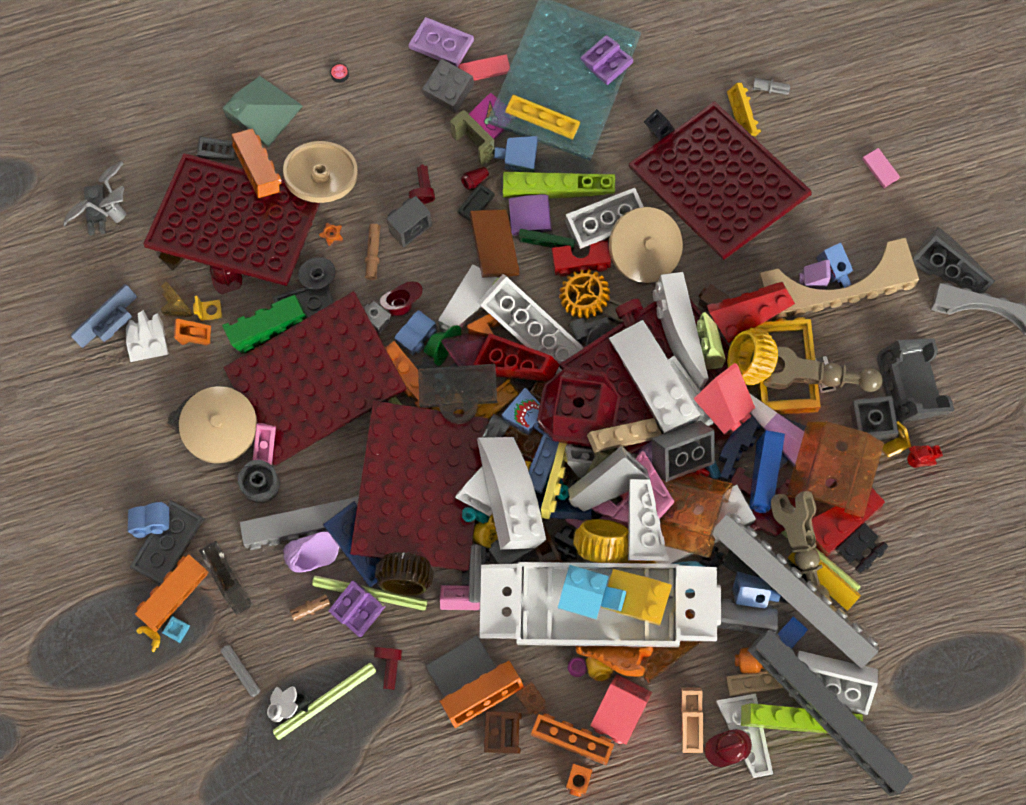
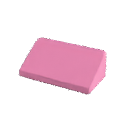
M264 423L256 424L253 460H263L272 465L276 426Z
M441 585L440 609H480V602H469V586Z

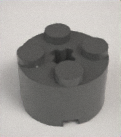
M253 460L246 463L241 472H239L238 485L250 501L264 503L277 496L280 488V479L275 469L269 463L263 460Z

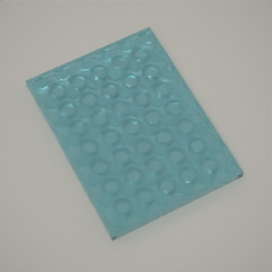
M538 0L488 118V124L524 137L537 136V142L591 161L627 69L610 84L606 85L581 61L580 57L606 35L616 41L622 51L633 57L641 37V32L552 0ZM512 95L580 121V126L574 139L572 140L506 113L505 110Z

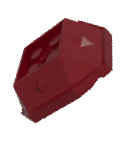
M566 367L544 384L537 424L552 441L592 447L587 437L590 432L616 426L621 396L605 373ZM576 403L583 404V406L580 408H577L574 405Z

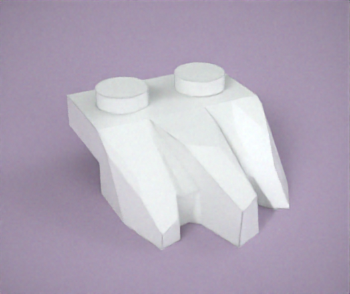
M144 310L138 313V323H135L133 320L128 321L126 326V344L130 362L169 354L164 325L158 313L153 315L152 320H149Z

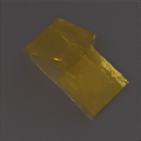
M168 282L161 285L164 291L162 295L168 302L160 309L163 315L191 317L193 315Z

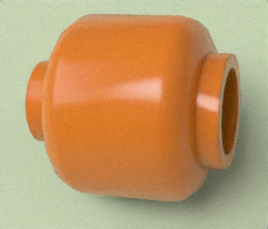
M741 648L739 654L735 655V666L739 667L740 672L743 674H758L761 669H764L748 651V648Z

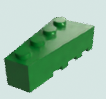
M295 295L271 304V309L261 308L255 311L252 317L245 318V316L237 319V323L233 325L226 323L222 327L230 344L243 354L249 353L255 349L254 347L266 343L271 338L305 320L308 316L300 300Z

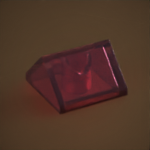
M466 333L445 338L441 342L462 371L473 369L472 366L487 336Z

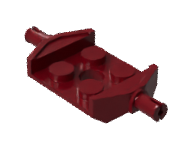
M786 479L785 483L776 489L775 495H786L791 505L796 508V496L802 491L811 492L819 487V485L813 480L802 487ZM772 508L768 512L766 511V513H758L754 511L755 509H752L756 519L749 527L754 531L762 530L772 537H777L785 531L784 526L775 520Z

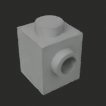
M374 301L364 307L374 328L380 334L392 321L391 314Z

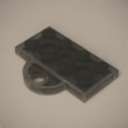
M495 364L418 369L420 408L439 407L442 416L451 423L463 424L470 421L477 413L478 404L498 403ZM458 409L465 412L461 418H456L453 415Z

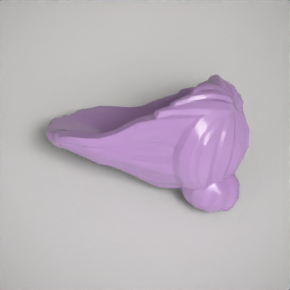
M318 532L307 537L292 540L286 544L283 549L286 565L294 572L312 571L318 567L333 563L338 555L339 546L328 532Z

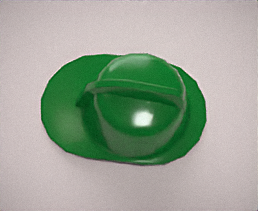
M453 325L445 333H435L430 337L424 352L434 358L435 365H442L456 346L461 336V327Z

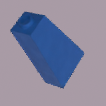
M766 430L756 443L749 507L755 509V512L766 513V511L768 512L772 508L771 499L776 491L785 438L784 433Z

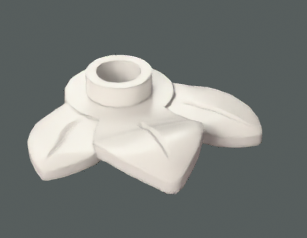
M292 686L284 692L279 687L274 689L270 698L271 704L267 710V715L272 721L280 722L283 718L288 719L295 714L298 705L294 703L297 697L295 687Z

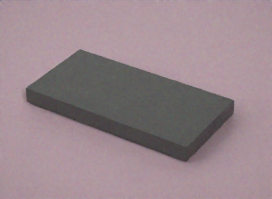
M172 500L167 504L169 507V529L161 534L150 533L130 565V568L160 585L164 582L163 579L166 574L174 571L178 561L182 558L204 521L203 517Z

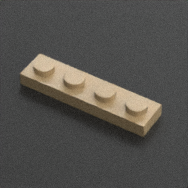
M655 418L592 431L587 437L594 453L650 441L652 438L662 434Z

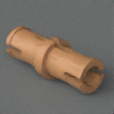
M324 594L312 601H305V604L291 609L290 613L295 622L311 614L312 616L316 611L331 606L327 595Z

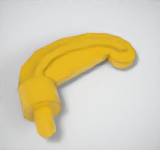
M141 626L136 630L138 634L143 632L152 639V652L159 647L161 637L158 632L153 631L147 626Z

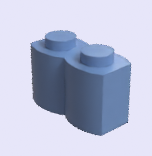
M418 310L394 337L395 342L412 356L416 352L420 353L425 346L424 342L437 332L436 323Z
M163 502L151 503L128 510V532L136 538H143L150 533L161 534L169 529V507Z

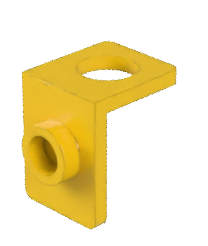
M198 295L195 296L193 311L201 321L222 318L220 300L201 302ZM211 305L217 307V312L214 315L207 314V308Z
M899 421L896 422L899 437L879 447L887 457L899 454L911 447L908 431Z

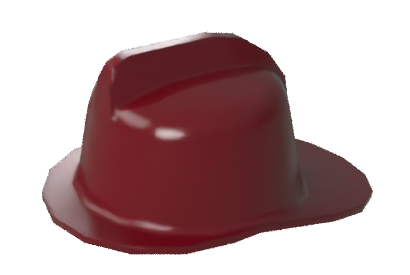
M210 266L212 283L219 294H225L241 288L242 274Z
M406 282L384 294L380 299V304L389 311L392 317L405 315L411 310L412 303L421 296L423 288L418 282Z
M738 729L728 730L708 740L705 746V756L712 765L726 767L746 759L751 753L752 742L744 731Z

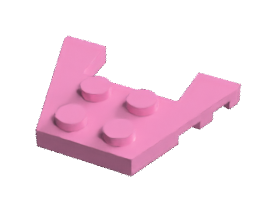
M642 451L636 457V460L648 471L656 503L655 507L660 519L672 506L674 500L649 458ZM629 495L619 506L608 500L592 509L597 513L628 524Z

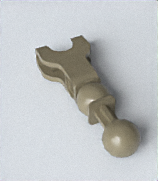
M777 347V362L781 365L782 372L772 373L764 381L766 387L785 389L794 382L818 385L823 383L828 387L839 385L840 388H842L844 383L859 384L862 390L866 392H874L881 387L883 379L881 373L874 368H867L862 370L861 373L846 371V365H843V367L836 363L824 365V362L801 359L790 348Z
M809 491L800 492L795 498L796 508L791 505L786 495H774L771 499L773 516L786 530L789 544L793 549L792 552H796L795 563L800 568L799 571L806 575L807 582L811 581L818 588L816 591L823 596L825 594L830 598L829 591L819 583L817 570L822 568V564L818 565L820 556L817 550L814 549L817 545L811 520L816 513V505L812 493Z

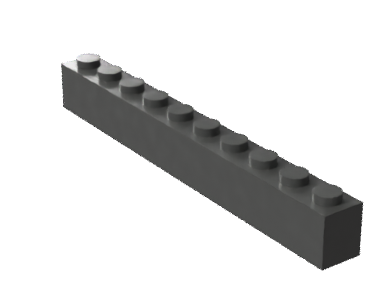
M771 630L762 633L748 648V651L889 796L900 794L913 778L909 769L895 758L891 750L886 749L880 743V739L866 728L864 722L852 714L848 706L843 705L837 699V695L823 684L820 677L814 675L809 670L805 662L798 659L794 651L780 640V636Z

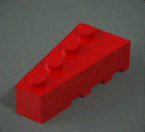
M782 281L760 288L758 291L741 294L739 297L728 298L716 304H709L707 308L725 339L730 343L739 333L759 326L793 306L795 302Z
M489 333L472 367L484 376L549 381L555 376L560 364L549 354Z
M870 488L812 518L816 548L827 557L877 512L885 501L873 488Z

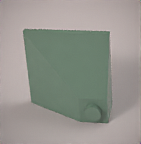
M259 76L234 94L223 107L226 118L243 130L253 128L255 134L260 136L261 142L269 147L303 106Z

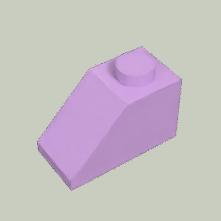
M830 260L805 266L802 273H799V284L813 289L826 290L830 280Z

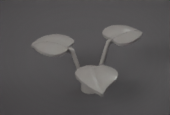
M123 161L109 167L98 180L100 183L104 181L110 193L108 197L104 198L98 206L87 200L79 202L67 213L63 223L64 226H66L67 222L80 215L86 207H92L103 213L106 217L109 215L115 223L120 222L127 215L119 203L123 202L124 186H120L112 191L108 183L109 178L114 176L120 167L123 166Z

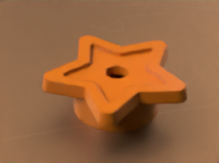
M326 223L324 231L319 236L325 238L329 246L334 241H342L343 238L340 235L342 226Z

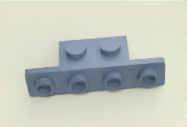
M124 284L71 334V337L82 348L95 336L105 342L132 317L125 308L137 298L136 294L128 285Z

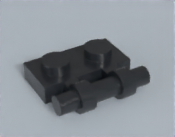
M864 523L836 551L849 564L856 559L859 564L855 569L857 572L862 573L865 569L868 570L872 566L871 563L877 557L880 558L884 554L888 545L882 542L877 546L874 541L878 536ZM869 548L872 552L866 558L863 557L861 554Z

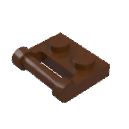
M486 711L484 753L520 754L519 725L522 713ZM506 719H512L511 747H505Z

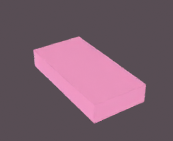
M879 148L863 157L862 160L883 188L900 178Z

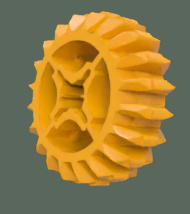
M581 269V274L577 275L574 271V277L567 276L568 282L563 281L559 298L562 301V307H565L567 313L571 312V316L575 317L578 314V318L581 319L585 315L586 319H589V315L592 314L596 317L597 311L602 313V307L608 306L606 301H610V288H608V282L604 281V277L602 275L599 276L598 272L592 274L589 269L587 273H584V270ZM594 286L600 289L598 296L593 292ZM572 292L577 296L575 303L570 300Z

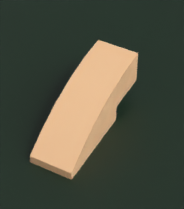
M681 688L683 753H703L701 688Z

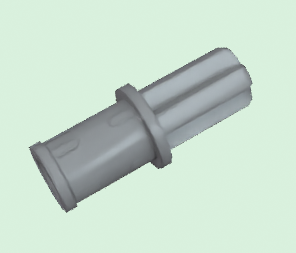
M755 78L753 89L766 91L769 94L774 92L788 95L790 85L773 82L774 79L770 81Z

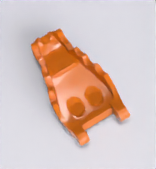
M576 646V652L579 655L591 657L625 676L639 677L643 676L645 668L640 665L642 658L651 656L653 648Z

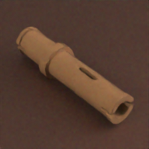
M378 224L369 225L367 257H365V278L368 280L377 279V265L380 263L378 251L381 226Z

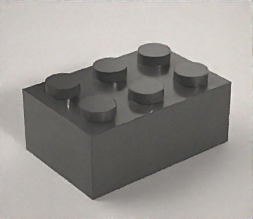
M702 421L652 438V465L659 477L665 482L715 464L714 430Z

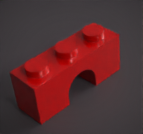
M608 240L589 245V254L585 258L575 257L571 252V246L552 248L555 275L565 277L570 275V273H574V271L581 274V269L584 270V273H587L589 269L601 272L611 268Z

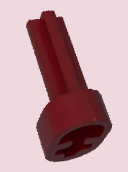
M421 164L417 167L420 188L413 189L408 194L409 198L412 199L417 196L423 204H427L435 200V193L430 185L428 166Z
M633 299L615 309L618 318L623 320L626 329L636 324L633 315L640 312L643 306L640 299Z
M375 647L374 658L386 659L383 689L395 690L398 660L402 658V650Z

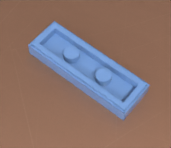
M545 432L529 469L534 490L542 494L559 445V442L552 441Z

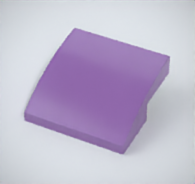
M607 35L580 57L581 61L606 85L610 84L633 63V58L622 51L619 44Z
M528 195L509 199L511 233L514 236L519 235L520 229L541 233L551 231L548 195Z
M352 580L328 611L338 621L348 626L358 637H362L386 606L365 588Z

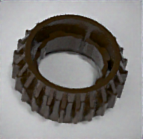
M402 552L384 555L376 565L375 578H377L379 586L383 590L400 595H420L425 593L430 585H432L434 570H432L430 562L426 558Z

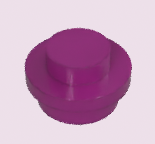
M581 657L572 658L568 662L567 668L569 673L574 677L583 676L587 671L586 661Z

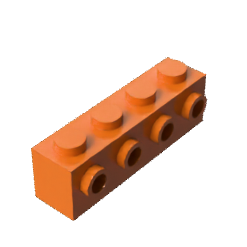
M252 128L232 134V147L257 197L261 198L278 193L281 178L278 173H275L272 160L269 161L266 148H262L260 136L256 135Z
M393 341L385 348L408 388L404 391L408 397L412 396L416 401L414 402L416 407L432 409L441 400V397L396 342Z
M189 554L186 557H182L177 563V568L173 572L167 573L163 579L164 582L151 591L150 598L146 602L143 601L139 604L135 615L153 631L157 632L209 572Z
M507 661L498 665L492 671L482 674L473 682L465 684L456 692L448 694L444 699L440 700V703L454 728L525 687L511 662Z
M538 714L531 736L607 765L614 747L611 739L600 736V738L592 735L593 732L581 728V731L575 729L573 724L562 721V723L555 721V717L549 714Z

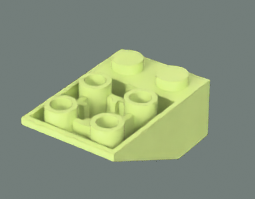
M703 312L697 321L696 328L706 370L721 368L726 359L718 326L706 312Z

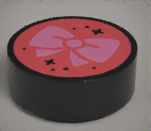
M335 64L330 70L332 79L337 83L345 82L349 77L348 68L344 64Z

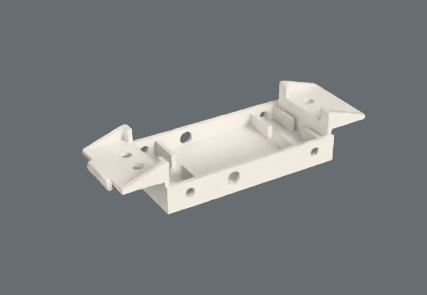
M551 562L481 565L480 638L517 639V645L679 647L680 641H717V625H721V586L717 585V567L679 566V564ZM569 565L609 576L606 586H608L613 569L671 584L672 587L660 626L603 609L601 606L597 620L559 609L558 604ZM504 587H510L512 589V594L510 596H504L502 594V590ZM687 589L694 590L695 596L689 599L685 596ZM505 607H509L512 610L511 615L508 617L502 615V609ZM688 609L695 612L693 619H688L685 616V612Z

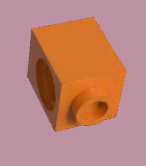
M573 764L566 789L570 790L569 794L581 797V794H586L592 769ZM574 777H583L584 785L576 787L573 784Z

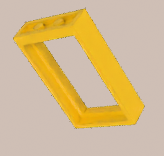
M798 317L787 321L781 318L773 322L765 321L755 327L768 333L802 330L805 358L815 360L811 319ZM764 381L757 384L759 400L780 415L818 412L821 407L818 384H808L810 399L768 401V392Z

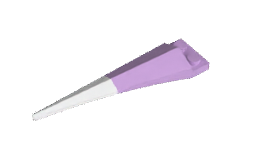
M750 394L755 409L750 413L765 431L785 434L782 452L808 484L813 480L818 483L819 487L814 490L822 496L842 473L840 469L844 462L834 455V452Z

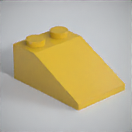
M613 569L607 587L627 592L621 611L602 606L601 608L660 626L672 585L652 578Z

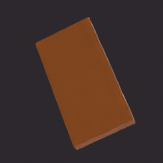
M507 209L470 211L469 215L482 278L501 277L502 274L505 276H519L520 271Z

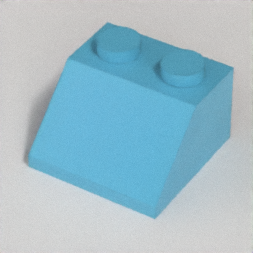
M569 565L558 608L597 620L609 576Z

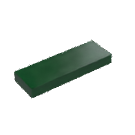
M520 229L519 241L522 243L549 248L571 246V252H574L575 239Z

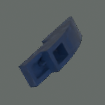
M753 415L745 423H741L742 425L733 432L721 452L718 461L725 463L719 481L726 483L728 478H733L736 470L733 464L735 461L739 462L743 452L741 450L747 452L748 447H753L757 436H754L755 429L760 430L761 425Z

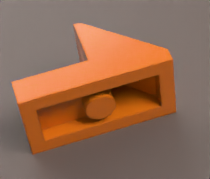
M488 314L467 325V332L469 335L487 339L489 333L493 334L490 328H496L501 324L491 314Z
M175 319L174 338L181 345L189 342L202 345L210 344V325Z

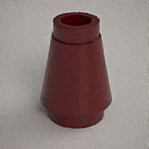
M484 166L466 172L461 177V182L467 190L474 189L489 176V172Z

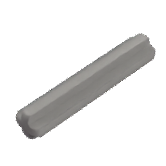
M477 544L471 546L469 602L479 603L481 599L482 547Z
M224 646L221 649V653L250 696L255 697L261 692L231 646Z

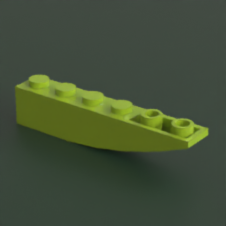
M503 173V198L528 195H548L549 198H573L615 193V174Z
M754 703L741 705V726L828 733L804 708ZM853 714L863 722V714Z

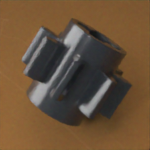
M715 546L712 547V550L705 547L703 553L699 554L702 559L699 563L706 565L705 567H717V570H719V566L724 564L722 559L724 553L718 552L719 548Z

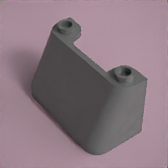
M934 338L897 340L878 354V366L886 395L892 396L896 422L905 423L945 415L955 411L951 398L947 395L939 396L930 364V361L936 358L938 352Z

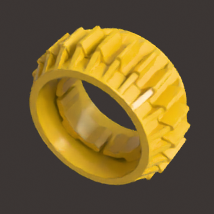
M750 328L739 333L732 341L728 351V368L736 363L747 385H755L765 381L773 373L777 363L778 348L776 342L768 332L757 328Z
M586 520L576 529L573 543L578 554L586 560L596 563H619L628 555V529L624 525L611 520Z

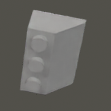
M721 599V625H717V628L762 634L768 630L776 632L778 628V610L773 609L771 605H767V608L737 605L730 599Z

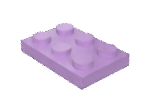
M425 17L410 41L409 49L439 61L443 59L458 67L473 43L474 37Z

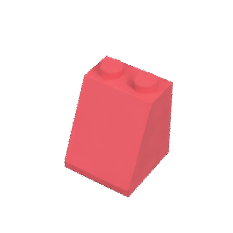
M736 363L718 375L694 398L697 404L724 434L730 429L734 432L742 425L740 421L745 423L751 417L750 412L755 409Z
M616 674L590 726L599 734L609 735L616 743L627 744L652 692Z

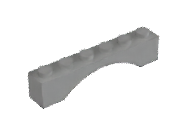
M940 283L938 285L931 310L948 315L968 309L991 311L1010 320L1026 335L1025 303H1013L1006 298H994L990 294H979L972 292L969 288H957L950 283Z

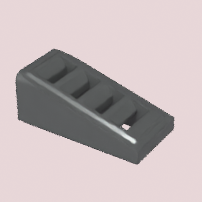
M199 136L196 156L204 159L234 160L235 151L232 147V141ZM204 145H207V151L203 150ZM211 145L215 146L214 152H211ZM219 146H222L221 153H218ZM226 146L230 147L229 154H225Z

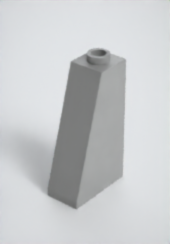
M621 446L568 489L569 501L575 508L579 507L584 512L628 492L630 479L650 480L648 471Z

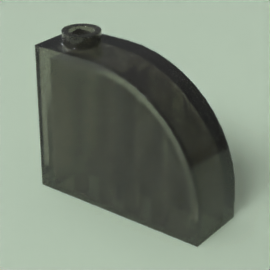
M214 541L200 549L199 552L222 596L235 614L238 615L253 606L241 580L218 542Z

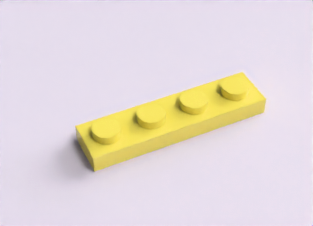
M559 442L541 506V517L545 519H550L551 512L554 513L557 501L554 500L556 495L559 496L560 478L564 479L566 472L564 464L565 461L567 462L565 451L567 443Z

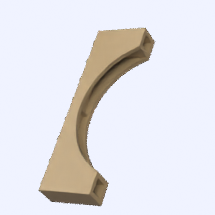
M906 238L887 242L881 262L877 268L865 279L849 287L836 290L809 288L791 280L779 269L761 272L758 278L761 288L783 281L795 302L793 306L770 318V320L786 319L787 316L792 315L798 317L808 311L819 312L825 307L831 306V308H835L845 302L856 303L866 297L867 299H873L878 294L885 293L889 295L899 289L910 290L915 287L919 280Z

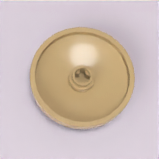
M327 141L309 142L295 148L287 156L283 165V177L287 188L297 197L310 202L324 203L342 198L352 190L358 176L357 163L353 155L344 147Z
M642 207L628 211L618 219L610 234L609 252L615 267L623 276L635 282L651 283L658 281L660 275L670 274L676 268L682 255L683 242L678 225L667 213L656 208Z
M220 386L210 387L196 393L187 401L180 415L179 432L184 445L195 457L210 463H225L240 457L249 449L255 439L257 417L250 401L237 390Z

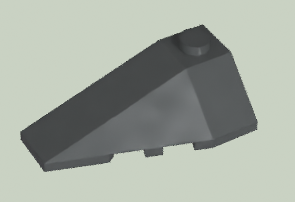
M939 227L930 234L912 258L914 264L929 275L934 274L941 277L942 280L960 284L961 287L969 288L979 294L984 293L995 282L952 237Z

